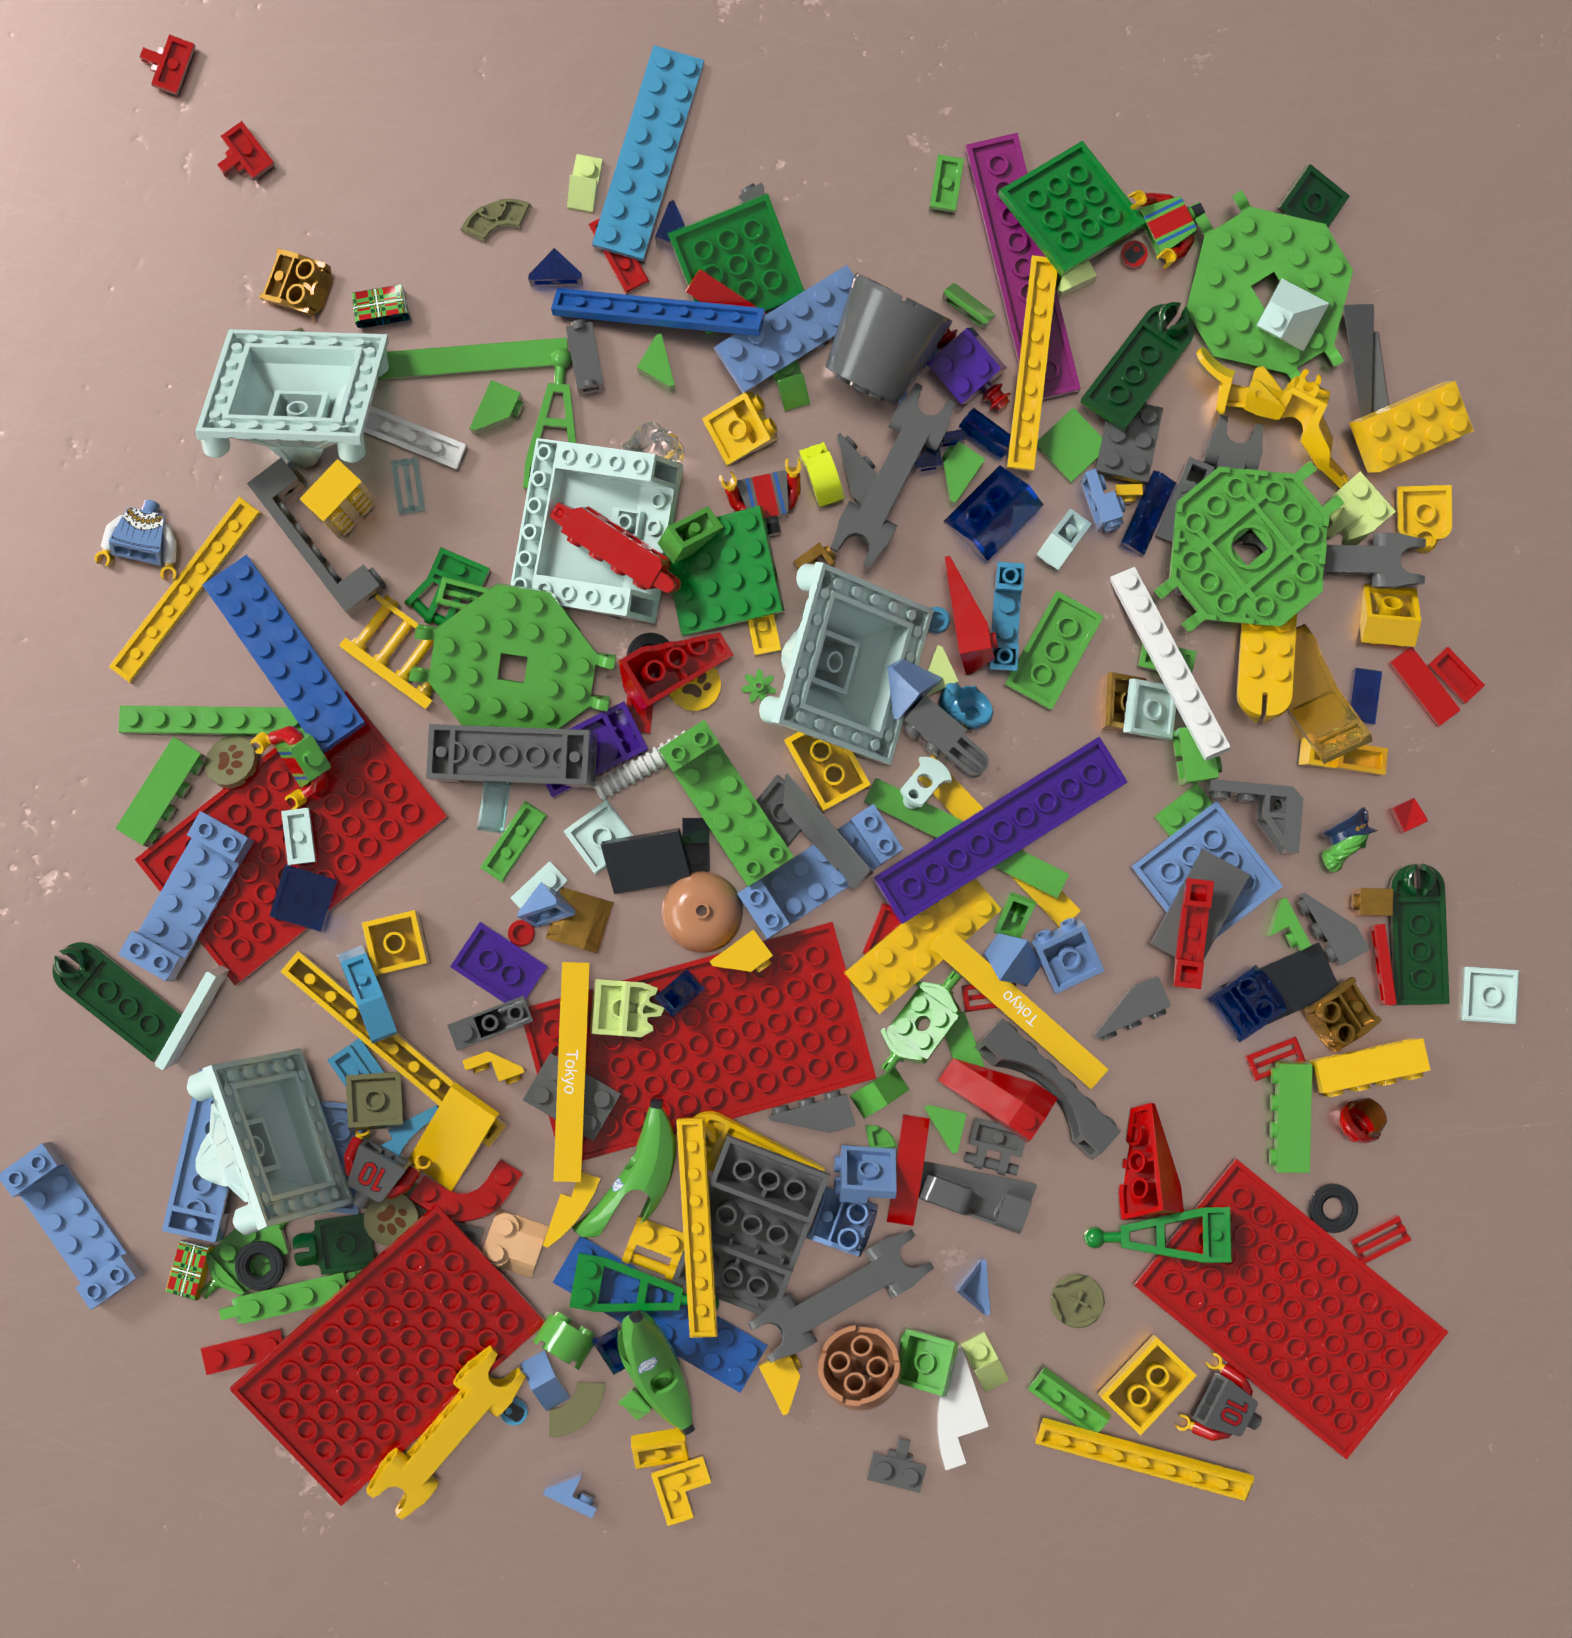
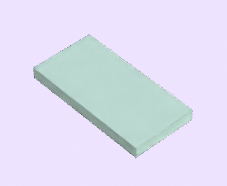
M221 965L205 973L155 1062L156 1067L165 1070L178 1062L229 969Z

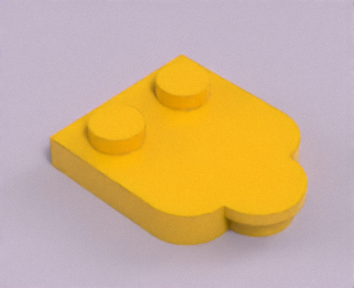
M1452 485L1396 487L1397 531L1408 536L1426 539V547L1415 549L1417 552L1428 553L1436 547L1438 539H1443L1450 534L1452 530Z

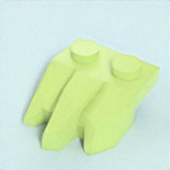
M1361 471L1327 500L1329 501L1333 496L1339 495L1344 501V504L1329 517L1327 540H1331L1341 533L1343 536L1342 545H1358L1396 512Z
M594 979L590 1033L643 1037L652 1032L653 1026L647 1022V1017L661 1016L664 1007L649 1001L651 996L656 995L658 988L641 982Z

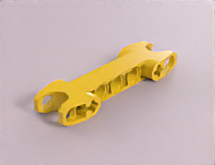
M491 1345L468 1361L459 1371L453 1385L460 1389V1391L407 1453L404 1454L397 1448H394L379 1464L376 1473L367 1486V1494L372 1498L379 1496L389 1487L402 1489L404 1494L395 1509L396 1516L401 1520L422 1506L434 1493L439 1480L432 1476V1474L487 1411L495 1417L500 1416L512 1403L526 1375L519 1367L501 1379H495L488 1375L498 1355L496 1349Z

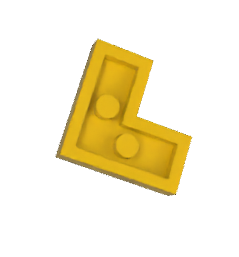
M703 1455L651 1472L667 1526L694 1518L686 1491L712 1482Z

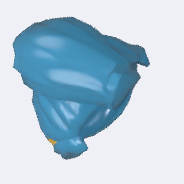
M948 683L940 694L939 707L963 727L972 730L979 729L981 726H986L992 721L994 714L993 706L985 694L978 690L977 686L960 687L957 683Z

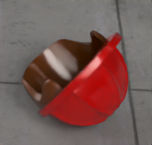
M1370 1098L1355 1102L1350 1101L1341 1109L1339 1125L1343 1134L1350 1141L1365 1144L1379 1139L1387 1123V1116L1378 1102Z

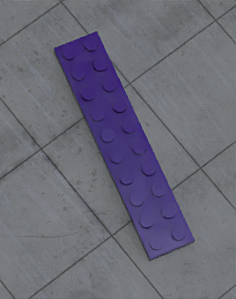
M1099 736L873 877V880L900 924H903L1128 783Z

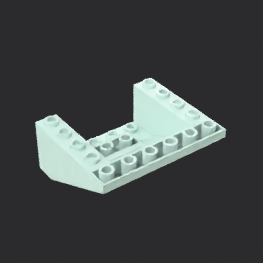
M537 438L511 585L552 591L560 605L564 608L655 624L661 590L656 588L645 591L638 588L632 583L634 579L626 574L621 576L610 569L612 565L605 560L600 562L592 558L588 554L589 550L585 547H577L566 540L568 536L561 532L563 528L550 515L555 505L559 502L573 508L590 506L666 556L657 543L666 528L674 522L684 465L656 454Z

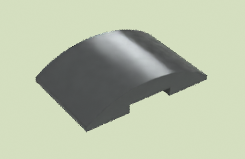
M727 1135L709 1183L715 1293L718 1299L760 1315L769 1305L783 1298L809 1227L826 1188L830 1173ZM683 1251L672 1281L687 1287L685 1251Z

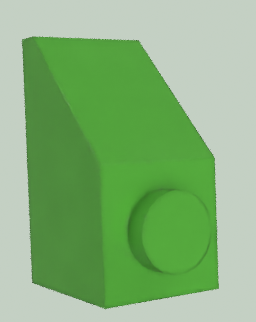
M491 380L469 427L471 433L478 435L512 422L514 416L518 417L524 406V402L521 401L523 398L521 392Z
M958 441L955 447L950 445L942 456V459L945 460L942 469L949 504L953 507L985 462V458L960 441Z
M707 506L668 526L657 544L672 564H675L694 554L723 529V525Z

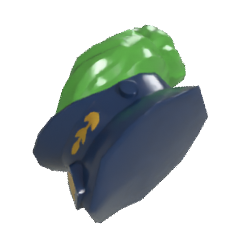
M1362 807L1320 834V836L1328 838L1332 845L1330 849L1322 852L1324 865L1329 871L1338 872L1341 870L1343 863L1350 855L1355 854L1360 847H1366L1368 835L1378 831L1368 826L1369 814L1365 807Z

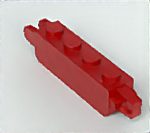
M561 502L555 505L550 517L563 528L561 532L568 536L566 540L577 547H585L589 550L588 554L592 558L600 562L605 560L612 565L610 567L612 571L621 576L626 574L634 579L632 583L642 590L658 588L663 590V592L671 593L681 589V579H678L676 575L668 571L670 561L667 556L590 506L573 508Z

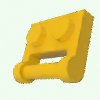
M638 1216L621 1262L628 1265L633 1263L665 1276V1279L672 1281L684 1250L683 1232L649 1219L644 1223H640L642 1217ZM636 1245L672 1258L670 1264L666 1265L634 1253Z

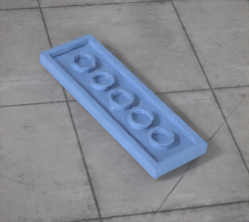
M845 265L766 314L760 336L734 334L714 347L717 355L742 393L747 392L835 337L854 278L848 265Z

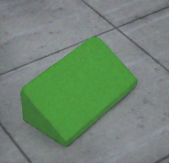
M952 283L943 292L942 298L944 301L982 329H985L995 317V313L955 283Z

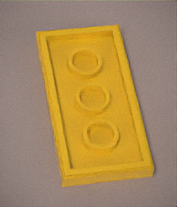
M454 1082L408 1161L413 1164L415 1157L418 1154H422L417 1160L419 1166L424 1167L429 1160L431 1161L428 1169L423 1172L448 1190L453 1191L500 1113Z

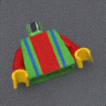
M1136 190L1129 194L1127 197H1132L1136 201L1131 206L1132 210L1142 206L1139 209V213L1146 221L1143 229L1157 254L1156 259H1165L1166 264L1163 268L1167 269L1172 263L1185 257L1194 243V235L1197 231L1194 221L1205 213L1202 204L1197 202L1186 207L1181 197L1174 198L1171 194L1144 193L1142 190Z
M286 726L269 732V734L260 732L251 740L250 744L256 742L260 745L255 751L257 754L263 753L270 744L274 745L299 784L301 790L297 789L285 797V800L289 798L295 800L296 806L291 808L292 810L305 804L307 799H310L327 786L328 775L326 771L331 768V765L311 734L299 731L293 726Z

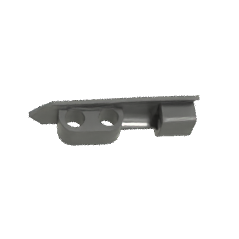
M924 1162L918 1198L965 1216L969 1215L1020 1234L1032 1204L1031 1200L1037 1185Z

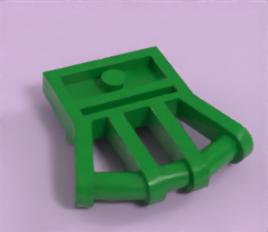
M440 547L427 579L405 600L404 604L408 608L412 607L424 619L425 623L441 625L454 616L458 610L450 607L446 617L437 613L440 604H436V599L442 577L483 587L491 569ZM434 583L438 584L439 587L428 608L419 598ZM448 584L445 588L452 591L480 597V592ZM454 597L453 601L461 603L462 599Z

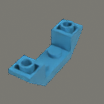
M997 562L991 633L996 632L998 648L993 649L995 659L990 662V669L1017 671L1024 563Z
M361 945L337 954L372 1044L398 1034L363 946Z

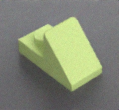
M576 154L573 175H570L567 208L590 213L594 212L603 159Z
M985 1332L960 1344L985 1393L1010 1381Z

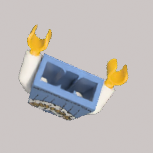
M145 500L142 510L129 507L123 515H119L107 524L101 542L103 549L96 553L95 562L100 564L103 555L107 557L105 567L113 565L114 556L159 566L162 565L163 561L165 567L160 572L161 578L165 580V571L171 569L174 574V581L178 577V571L173 567V563L176 562L177 542L171 526L166 524L165 516L158 513L160 505L153 500Z

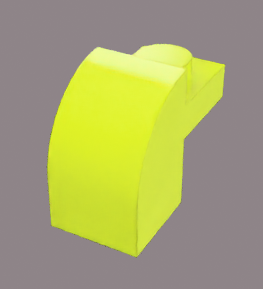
M822 442L800 450V457L809 476L812 491L819 507L845 499L834 461L825 443Z

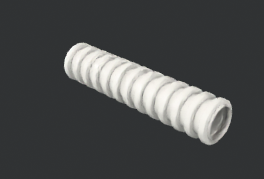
M660 743L658 748L652 747V751H645L643 756L637 755L638 759L634 760L632 758L628 764L624 762L622 764L623 767H615V771H608L606 776L600 775L599 780L595 778V789L600 799L604 801L607 799L606 796L610 795L612 797L614 792H621V788H629L628 785L630 783L634 785L636 780L640 779L642 781L644 779L643 776L647 775L649 777L651 772H658V768H666L667 762L658 749L667 743Z

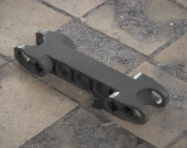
M915 383L909 394L900 402L888 427L899 432V435L862 506L851 501L848 502L839 519L836 535L830 547V550L837 553L848 538L854 536L862 538L867 542L869 548L863 566L869 570L877 558L886 550L898 525L886 519L924 446L934 451L938 450L947 432L950 416L956 404L948 400L938 414L932 416L924 414L919 410L917 404L923 387L918 383Z
M1220 415L1215 429L1207 442L1203 462L1215 466V469L1220 466L1258 470L1263 452L1262 436L1264 425L1256 423L1247 442L1235 443L1227 435L1228 416ZM1175 588L1174 595L1182 596L1183 594L1178 588Z
M1255 533L1243 534L1237 539V544L1255 547L1260 554L1267 550ZM1374 533L1373 546L1327 545L1323 574L1372 575V588L1398 589L1406 586L1425 584V576L1406 572L1401 565L1400 559L1402 553L1406 550L1426 547V539L1401 533Z
M911 1229L900 1235L886 1238L868 1248L864 1252L870 1264L799 1305L790 1293L769 1305L758 1317L749 1322L748 1325L751 1330L765 1324H772L781 1331V1345L766 1356L769 1363L797 1354L818 1342L812 1331L814 1327L885 1287L892 1299L913 1287L922 1277L933 1270L934 1267L931 1262L916 1268L907 1267L902 1262L900 1257L901 1248L906 1242L915 1237L913 1230Z

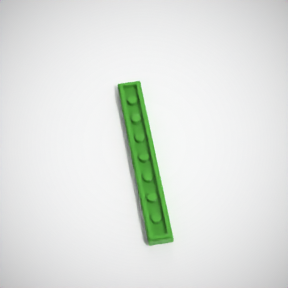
M566 337L387 351L389 369L382 376L378 377V381L554 367L551 363L552 352L557 348L568 350V341Z
M875 778L864 800V803L870 806L874 804L878 810L934 838L939 837L963 822L928 803L916 809L907 808L903 803L900 789L878 778ZM1022 850L994 866V868L1056 899L1069 876L1068 873Z

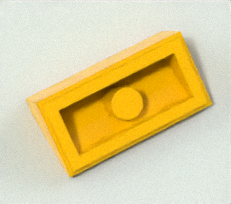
M678 1428L631 1436V1448L636 1469L689 1460L686 1435L684 1436Z

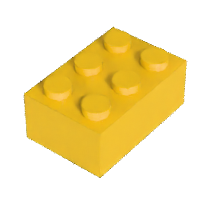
M797 732L784 739V744L823 813L871 786L852 751L801 732Z
M1153 1334L1099 1391L1098 1395L1141 1436L1197 1375Z

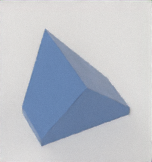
M899 659L888 666L893 718L900 719L909 713L943 678L904 659Z
M1000 933L996 935L983 954L991 964L999 981L1023 984L1026 987L1042 966L1028 940Z
M982 1258L973 1265L955 1286V1290L984 1315H990L987 1262L985 1258Z

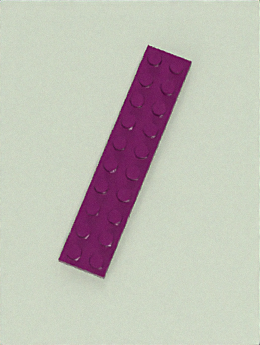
M1018 133L966 144L965 149L1019 365L1032 255L1046 256L998 196L1000 189L1027 174ZM1056 287L1042 400L1081 390Z

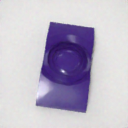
M625 701L570 728L574 730H590L598 734L596 776L649 750ZM545 784L552 798L576 788L562 784Z

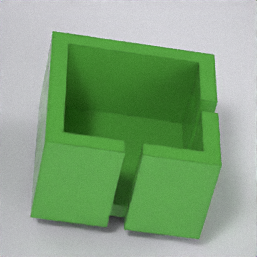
M1187 727L1178 728L1174 731L1175 756H1182L1183 761L1177 762L1180 786L1205 783L1211 779L1219 778V773L1222 772L1220 756L1205 761Z

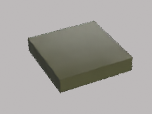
M400 1072L346 1075L348 1131L403 1127Z

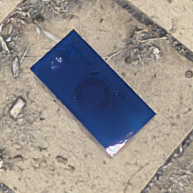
M1354 668L1348 722L1375 725L1382 671Z

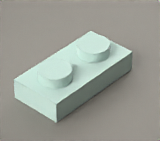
M310 808L281 811L288 865L317 862Z
M549 861L511 899L521 909L540 882L558 892L568 880Z

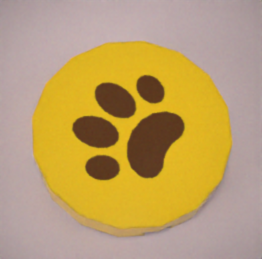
M713 667L671 692L670 697L677 706L686 711L698 712L707 709L716 702L720 694L721 680L718 671Z

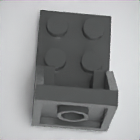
M1215 779L1205 783L1204 793L1211 795L1210 799L1225 801L1232 796L1238 797L1237 802L1254 803V801H1257L1256 821L1278 853L1290 856L1299 853L1303 797L1294 787ZM1272 804H1276V810L1272 808Z

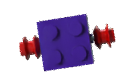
M973 327L966 328L958 336L957 329L952 331L948 329L936 346L943 349L927 363L928 366L960 404L969 403L983 390L982 402L989 400L992 404L990 411L993 409L1000 411L1010 402L1008 397L1011 393L1004 394L1001 391L1002 383L993 385L991 382L1004 372L1007 367Z

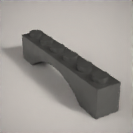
M1002 1018L974 1047L993 1066L1021 1072L1037 1081L1048 1092L1058 1098L1057 1103L1068 1122L1072 1142L1091 1160L1102 1154L1121 1132L1116 1127L1114 1120L1096 1108L1095 1102L1078 1091L1075 1083L1065 1078L1052 1061L1045 1059L1032 1042L1025 1040L1012 1023L1006 1022Z

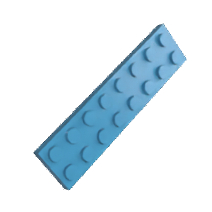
M653 45L592 247L644 262L703 70V59Z

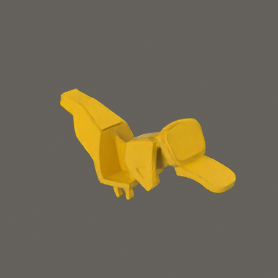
M1201 347L1197 350V357L1201 364L1220 381L1216 412L1224 415L1226 407L1231 406L1242 407L1244 410L1255 415L1273 420H1280V418L1286 417L1298 419L1303 426L1300 442L1319 471L1324 472L1339 488H1342L1348 482V475L1332 458L1333 436L1323 416L1331 391L1319 386L1322 380L1320 374L1316 376L1314 382H1309L1306 379L1309 369L1306 368L1299 377L1295 376L1291 379V382L1282 390L1264 366H1261L1254 370L1250 386L1244 387L1232 384L1235 370L1220 364L1206 348Z

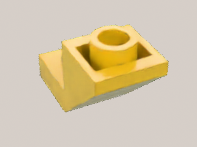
M491 1051L462 1060L465 1070L472 1069L474 1074L489 1069L488 1063L492 1062L498 1081L505 1080L507 1085L522 1080L520 1074L526 1072L525 1067Z

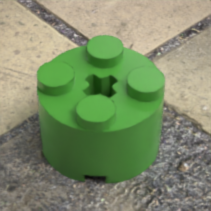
M556 1312L555 1315L549 1314L534 1338L533 1343L538 1345L539 1341L544 1342L542 1347L544 1350L567 1364H570L573 1360L576 1362L574 1368L580 1370L596 1343L593 1340L595 1334L582 1326L578 1330L569 1325L572 1320L560 1312Z

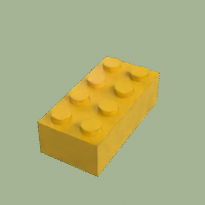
M1456 381L1441 382L1349 422L1367 473L1384 471L1474 431Z
M337 459L307 490L300 500L335 536L339 537L341 534L345 536L355 526L353 521L360 514L364 516L371 510L374 497L362 481Z
M1411 1038L1308 1060L1312 1064L1314 1091L1316 1093H1323V1097L1343 1095V1089L1346 1088L1354 1092L1370 1089V1083L1374 1082L1376 1085L1381 1086L1397 1083L1396 1078L1402 1077V1080L1418 1079L1424 1077L1423 1072L1431 1071L1424 1038Z

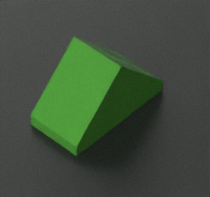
M657 334L638 364L637 370L638 373L667 390L674 391L676 390L662 334Z
M1014 892L1008 893L994 932L1021 938L1037 901Z
M894 1067L891 1074L884 1073L851 1094L850 1097L862 1117L866 1118L909 1091V1088L896 1067Z
M929 1104L924 1106L951 1153L955 1154L958 1152L967 1114Z

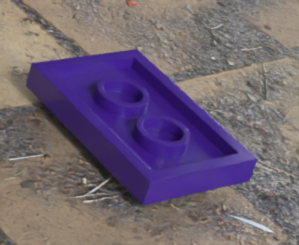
M479 922L450 966L504 1003L524 996L526 1000L548 968L547 965L482 922Z

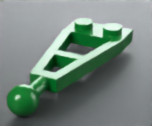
M1198 1208L1183 1213L1122 1225L1121 1232H1104L1099 1227H1091L1085 1232L1084 1241L1088 1247L1093 1249L1100 1248L1104 1243H1121V1248L1199 1263H1232L1231 1208ZM1203 1217V1254L1166 1248V1225ZM1156 1227L1157 1246L1131 1242V1232Z
M580 1252L578 1254L569 1304L570 1308L592 1312L636 1311L638 1309L642 1311L680 1310L681 1304L688 1306L687 1294H683L684 1288L607 1257ZM604 1266L640 1280L637 1302L598 1303ZM648 1283L673 1292V1302H645ZM716 1296V1310H718L719 1299Z

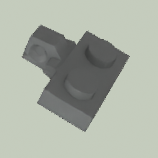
M899 1437L896 1451L889 1450L888 1455L873 1452L867 1480L920 1493L926 1465L913 1462V1455L908 1454L910 1440Z

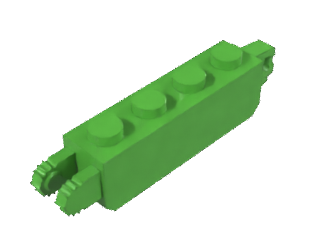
M361 1270L328 1274L240 1295L232 1299L233 1306L219 1309L221 1320L236 1317L237 1323L242 1322V1324L322 1306L347 1284L349 1279H352Z

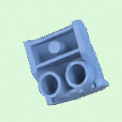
M826 1187L812 1227L806 1238L861 1257L876 1220L878 1205L868 1201L867 1204L839 1202V1194H834V1189Z

